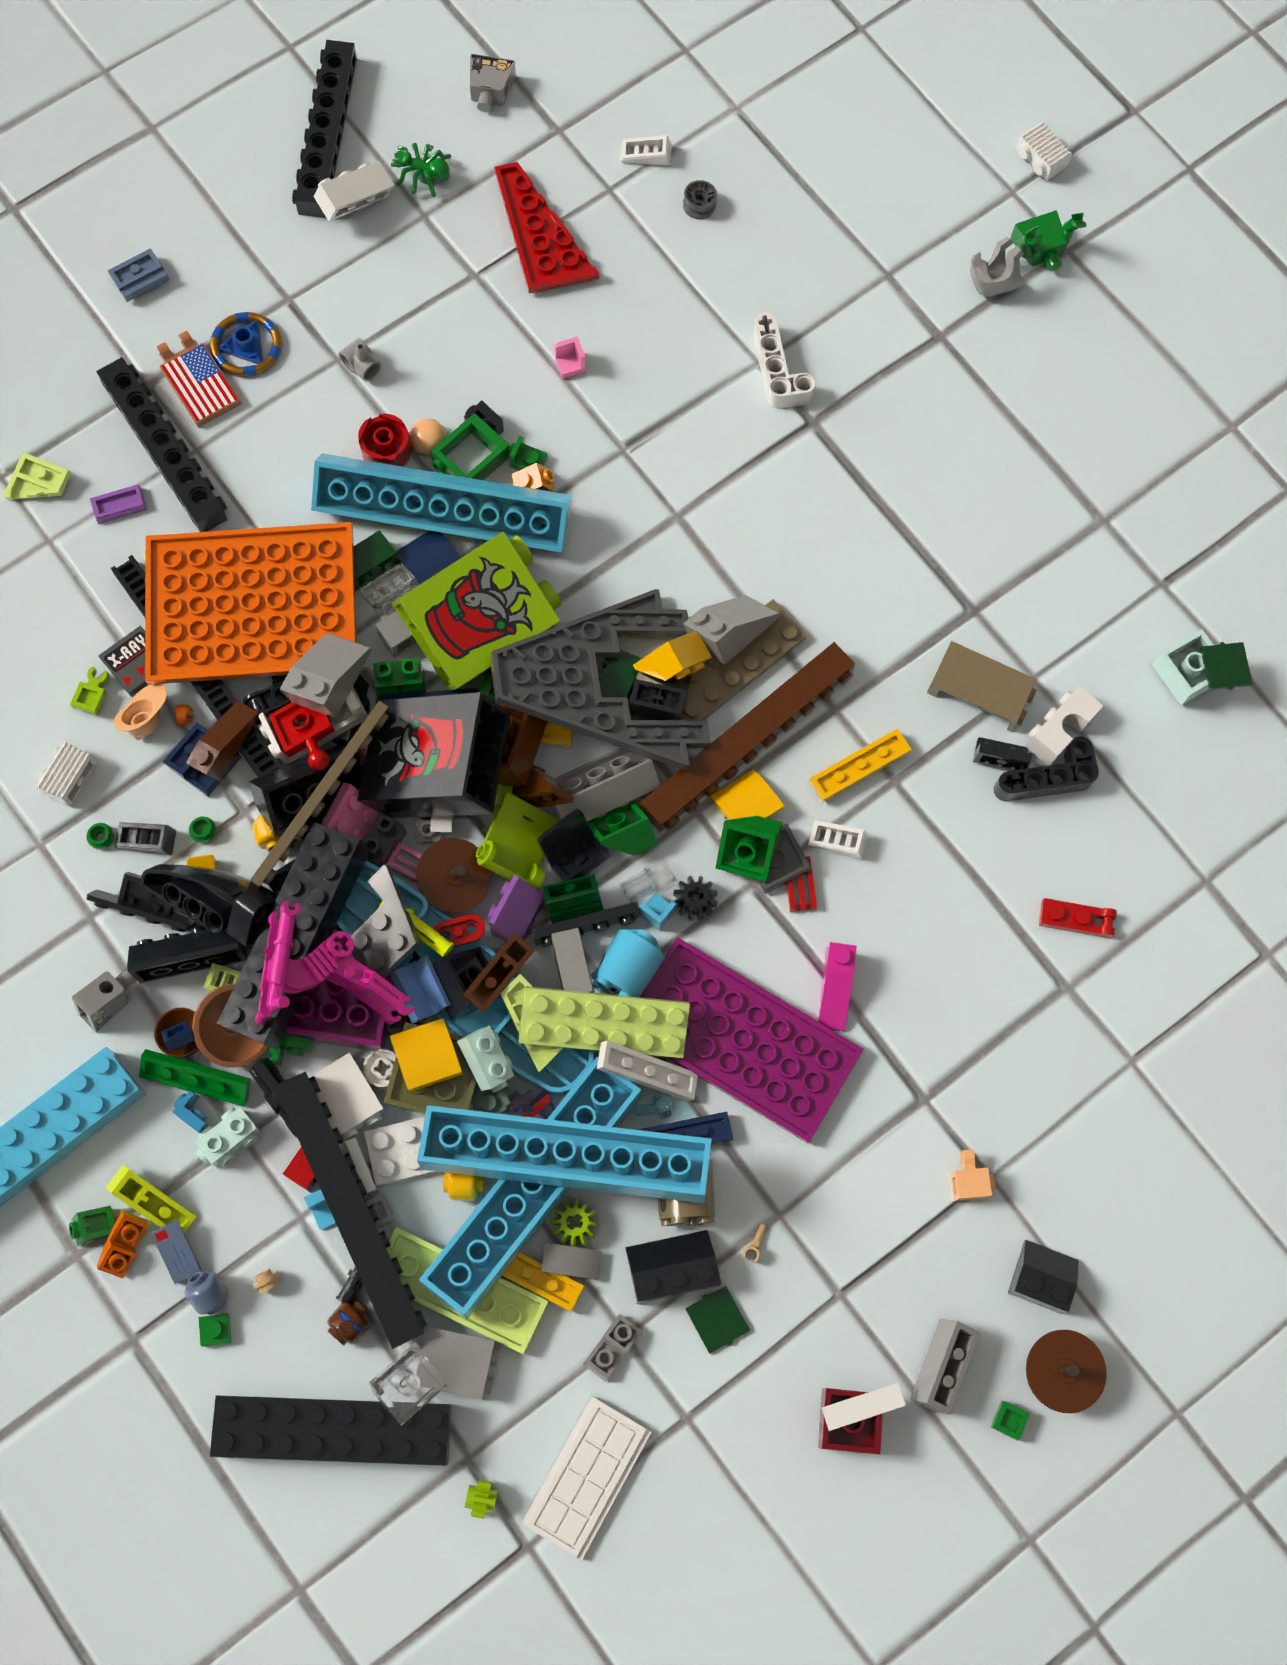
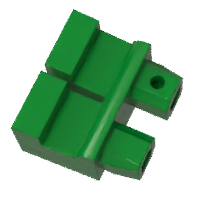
M420 658L373 663L377 698L378 695L400 694V685L402 686V693L426 692L424 669Z

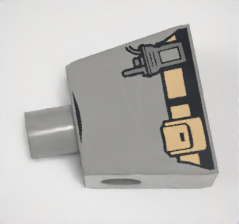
M471 54V100L478 102L477 108L480 111L490 112L492 104L500 106L505 104L516 78L515 60Z
M127 969L116 978L108 971L104 972L71 997L77 1014L95 1032L99 1031L129 1002L126 990L137 982Z

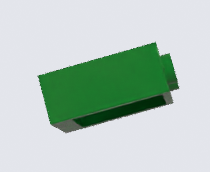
M474 413L431 450L432 465L439 473L444 472L448 475L485 480L509 458L507 454L510 445ZM472 434L492 453L466 475L446 455Z

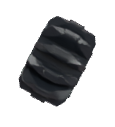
M688 876V884L680 881L678 883L680 889L674 890L673 896L677 898L674 902L677 903V907H681L678 911L680 916L688 912L689 921H692L693 915H697V919L702 921L703 913L711 916L713 913L711 907H717L718 901L713 898L717 896L718 892L717 890H710L713 884L711 881L702 884V876L698 877L697 882H694L692 876ZM694 894L699 895L697 903L692 902Z

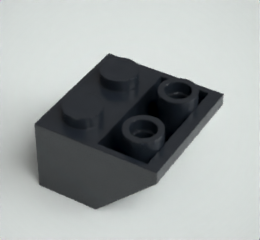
M639 671L629 702L630 715L652 720H682L692 677L686 676L678 681L674 677L664 681Z

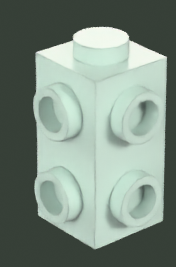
M490 1026L480 1028L457 1041L481 1091L492 1089L493 1092L501 1090L508 1085L506 1080L514 1077L512 1062L507 1055H504L500 1047L499 1036Z
M241 1107L228 1110L222 1115L220 1123L215 1127H207L198 1135L200 1139L195 1144L199 1150L196 1154L205 1165L211 1163L216 1168L219 1165L224 1167L236 1157L234 1153L242 1147L246 1149L258 1140L257 1135L261 1133L260 1129Z

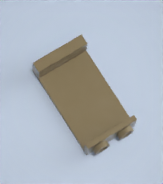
M951 641L927 693L936 697L939 690L1009 721L1007 730L1012 731L1016 724L1021 726L1027 714V711L1023 710L1026 702L1031 704L1037 692L1033 688L1037 679Z

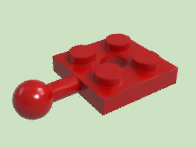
M292 702L269 715L284 752L289 758L307 748L310 753L308 756L309 766L316 771H322L327 768L330 762L329 755L319 749L317 741L335 732L328 715ZM307 719L303 726L298 727L300 721Z

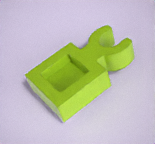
M91 667L87 673L88 683L80 681L70 705L74 709L97 716L107 694L105 689L101 687L109 682L110 675L107 671H104L100 678H95L97 670L95 667Z

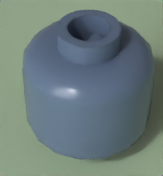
M199 1271L188 1279V1285L185 1288L184 1294L197 1313L212 1315L225 1306L228 1290L215 1272Z

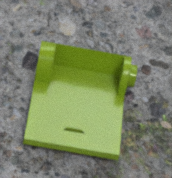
M505 792L486 838L477 849V863L510 881L516 875L537 890L545 877V869L540 866L544 854L537 840L546 830L557 824L559 819L513 794Z

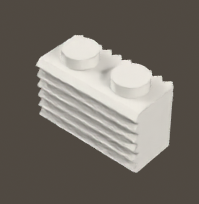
M1044 122L1021 135L1017 145L1020 157L1027 159L1032 164L1034 172L1039 176L1042 175L1046 181L1066 169L1072 157V152H1069V149L1057 139L1056 135L1048 129Z
M64 742L61 748L57 747L51 756L52 763L48 769H44L39 774L37 788L42 794L70 807L97 765V761L91 754Z

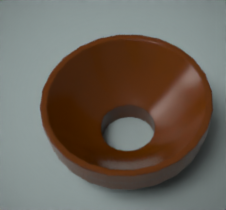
M183 1007L174 1008L159 1018L154 1029V1038L157 1046L163 1053L171 1057L185 1058L199 1050L195 1041H192L183 1049H174L168 1052L161 1031L188 1020L192 1029L195 1011Z

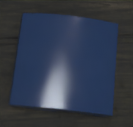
M430 530L396 551L399 563L409 573L412 581L417 586L461 558L441 532Z
M196 722L165 758L163 763L208 797L220 782L186 763L199 739L208 731V729ZM238 752L234 757L233 761L231 762L226 773L224 774L223 778L221 779V781L236 765V763L241 759V756Z

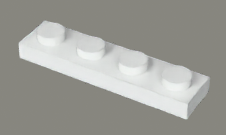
M610 1041L601 1042L597 1064L598 1070L685 1101L694 1100L698 1076L692 1071Z

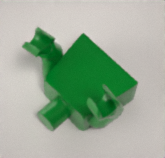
M1057 210L1016 223L1010 238L1015 246H1018L1023 252L1022 258L1026 259L1031 266L1045 263L1049 271H1055L1062 265L1060 257L1063 255L1073 232L1078 228L1087 226L1086 222L1083 221L1084 213L1072 214V218L1067 220L1063 226Z

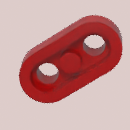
M468 914L439 922L433 929L439 934L448 933L450 935L449 941L454 943L453 948L479 941L484 936L485 924L478 915ZM470 925L475 926L477 929L473 934H469L466 931Z

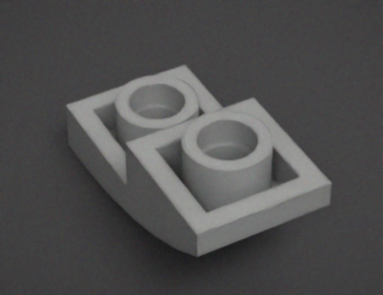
M545 1243L541 1272L598 1281L601 1251Z
M619 1314L583 1365L606 1382L642 1331Z

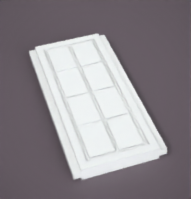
M592 1396L521 1524L582 1560L652 1432Z

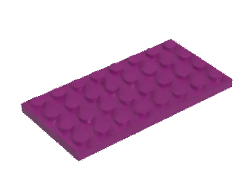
M678 937L665 955V960L650 984L647 985L640 996L642 998L690 1003L683 1058L667 1057L668 1059L692 1071L702 1080L809 1144L864 1050Z

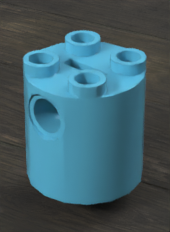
M620 929L604 953L599 966L591 973V978L593 979L591 982L592 987L602 993L606 990L612 995L640 997L665 960V956L656 938L641 929Z

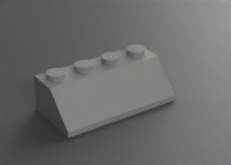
M618 748L554 778L574 797L573 803L553 805L551 807L559 821L575 809H580L586 821L594 818L603 817L607 812L617 807L626 806L638 797L649 795L661 784L650 758Z

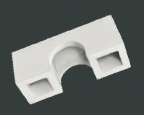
M1080 686L1073 693L1068 691L1059 701L1061 706L1058 710L1053 707L1043 718L1046 720L1044 725L1041 726L1038 723L1028 734L1031 739L1026 747L1048 766L1062 754L1073 740L1064 731L1062 725L1071 726L1081 733L1103 708L1099 701Z

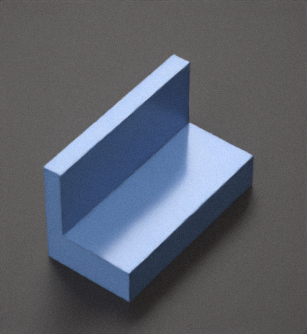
M428 955L410 966L397 969L389 974L395 988L411 998L404 1005L406 1008L414 1007L415 1009L414 1012L408 1015L412 1024L431 1018L451 1005Z

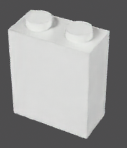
M350 1053L312 1075L315 1077L321 1090L316 1093L319 1102L323 1103L326 1101L333 1116L328 1118V1122L332 1129L338 1127L344 1142L356 1137L359 1134L357 1130L365 1125L372 1127L383 1119L381 1115L385 1114L386 1111Z

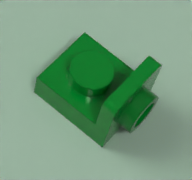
M519 436L516 443L512 442L507 456L510 457V467L520 471L535 463L544 466L548 453L526 445L524 437Z
M284 1035L277 1050L269 1048V1057H272V1062L276 1065H282L284 1050H287L289 1055L303 1056L304 1052L312 1053L314 1043L310 1038Z
M111 1205L76 1213L71 1219L72 1222L69 1223V1232L71 1238L76 1239L77 1246L83 1245L87 1241L109 1237L115 1224Z

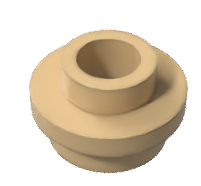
M269 1268L255 1276L257 1282L252 1286L254 1289H258L260 1294L274 1288L281 1283L278 1278L280 1275L279 1271L272 1272Z

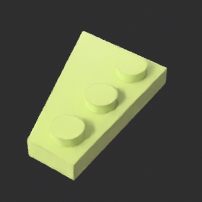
M521 974L500 993L518 1032L520 1031L525 986L533 987ZM524 1044L538 1072L564 1048Z

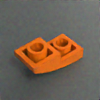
M122 1210L102 1250L97 1269L124 1278L137 1255L135 1248L149 1226L148 1221Z

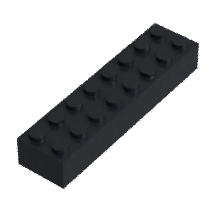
M315 822L312 823L269 913L270 915L273 911H276L278 913L277 919L279 920L280 906L286 900L290 903V910H292L296 903H299L301 906L300 912L296 915L292 938L293 948L290 950L289 959L292 960L306 957L331 936L371 851L361 840ZM267 917L217 1024L277 1050L304 991L296 994L282 992V996L289 998V1006L278 1009L276 1012H271L264 1025L256 1024L255 1017L259 1008L260 985L265 961L264 949H267L270 930Z
M215 1395L210 1457L446 1466L449 1465L452 1404Z

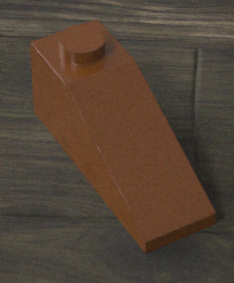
M237 701L199 739L186 763L220 782L260 713Z
M534 765L532 766L526 786H513L512 788L514 796L537 808L573 803L574 797L553 777L545 774L546 771L543 768Z
M514 932L489 960L462 996L482 1013H485L534 953L535 949Z

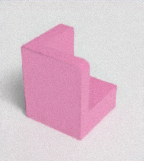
M578 337L554 344V358L562 379L586 373V357Z

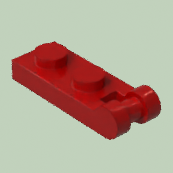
M1043 898L1039 926L1113 938L1115 935L1113 920H1116L1117 910ZM1095 918L1103 919L1102 926L1095 925Z

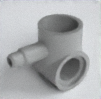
M360 338L355 339L338 353L347 369L352 373L356 372L364 381L373 379L381 369V363L373 356L370 348Z

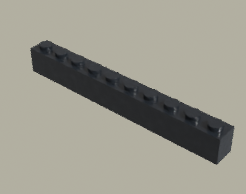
M305 1071L275 1085L277 1094L392 1349L424 1334L422 1328L427 1326L421 1310L415 1312L410 1301L414 1300L415 1297L409 1284L402 1285L398 1275L403 1273L397 1257L391 1259L386 1248L390 1247L391 1244L385 1231L379 1233L374 1223L379 1220L373 1205L367 1206L362 1197L367 1194L361 1178L355 1181L351 1170L356 1167L349 1152L343 1155L339 1144L344 1142L338 1127L332 1129L328 1122V1118L333 1116L326 1101L320 1103L316 1093L321 1090L315 1077L309 1078Z

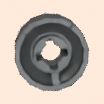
M704 180L690 182L684 191L683 209L685 213L694 219L710 217L716 208L717 191L715 187Z

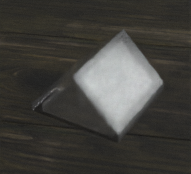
M416 1342L369 1382L373 1394L401 1426L447 1386Z

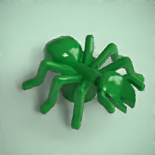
M413 143L411 146L416 158H412L407 147L398 146L400 151L394 154L396 159H392L393 163H391V166L406 168L402 169L400 179L396 182V185L400 186L403 183L407 172L417 170L413 174L411 193H416L417 180L419 178L421 183L428 185L432 197H436L433 183L435 181L445 182L450 178V168L445 159H450L451 155H444L441 150H437L431 157H427L428 152H431L434 146L426 144L423 157L420 158L417 143Z

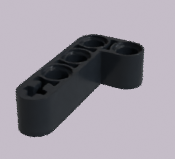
M1084 736L1075 737L1064 751L1065 763L1004 772L994 785L995 796L1001 801H1013L1087 790L1099 775L1092 742ZM1073 748L1081 749L1083 755L1076 754ZM1079 772L1086 773L1089 780L1082 779ZM1053 776H1060L1064 783L1056 782ZM1028 779H1034L1038 783V787L1031 786Z

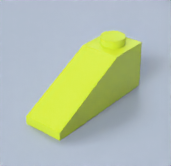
M124 1164L105 1187L111 1194L159 1227L178 1219L185 1233L197 1217Z

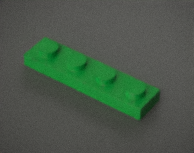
M147 1049L141 1055L140 1078L186 1091L191 1090L200 1095L243 1107L248 1101L251 1078Z

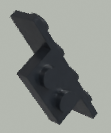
M131 872L124 873L119 896L101 890H94L87 894L86 900L94 902V905L105 909L112 907L120 910L119 913L126 916L138 915L144 917L146 922L152 924L164 923L171 925L170 928L175 931L186 932V930L196 926L197 923L189 917L173 913L174 907L139 885L141 875Z

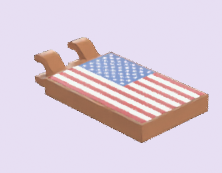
M185 331L178 335L184 347L178 353L173 355L165 342L156 347L160 352L159 355L165 362L160 365L162 373L199 428L241 405V402L205 345L202 343L196 346L188 331Z

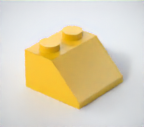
M696 630L666 642L633 664L635 670L664 681L674 677L678 681L690 673L694 674L705 668L704 662L712 658Z

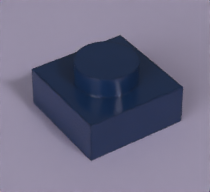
M188 1020L161 1031L168 1052L174 1049H183L190 1042L195 1041Z

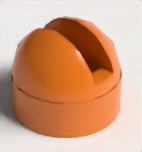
M184 704L175 705L176 726L192 722L194 716L186 715V713L193 712L190 706Z

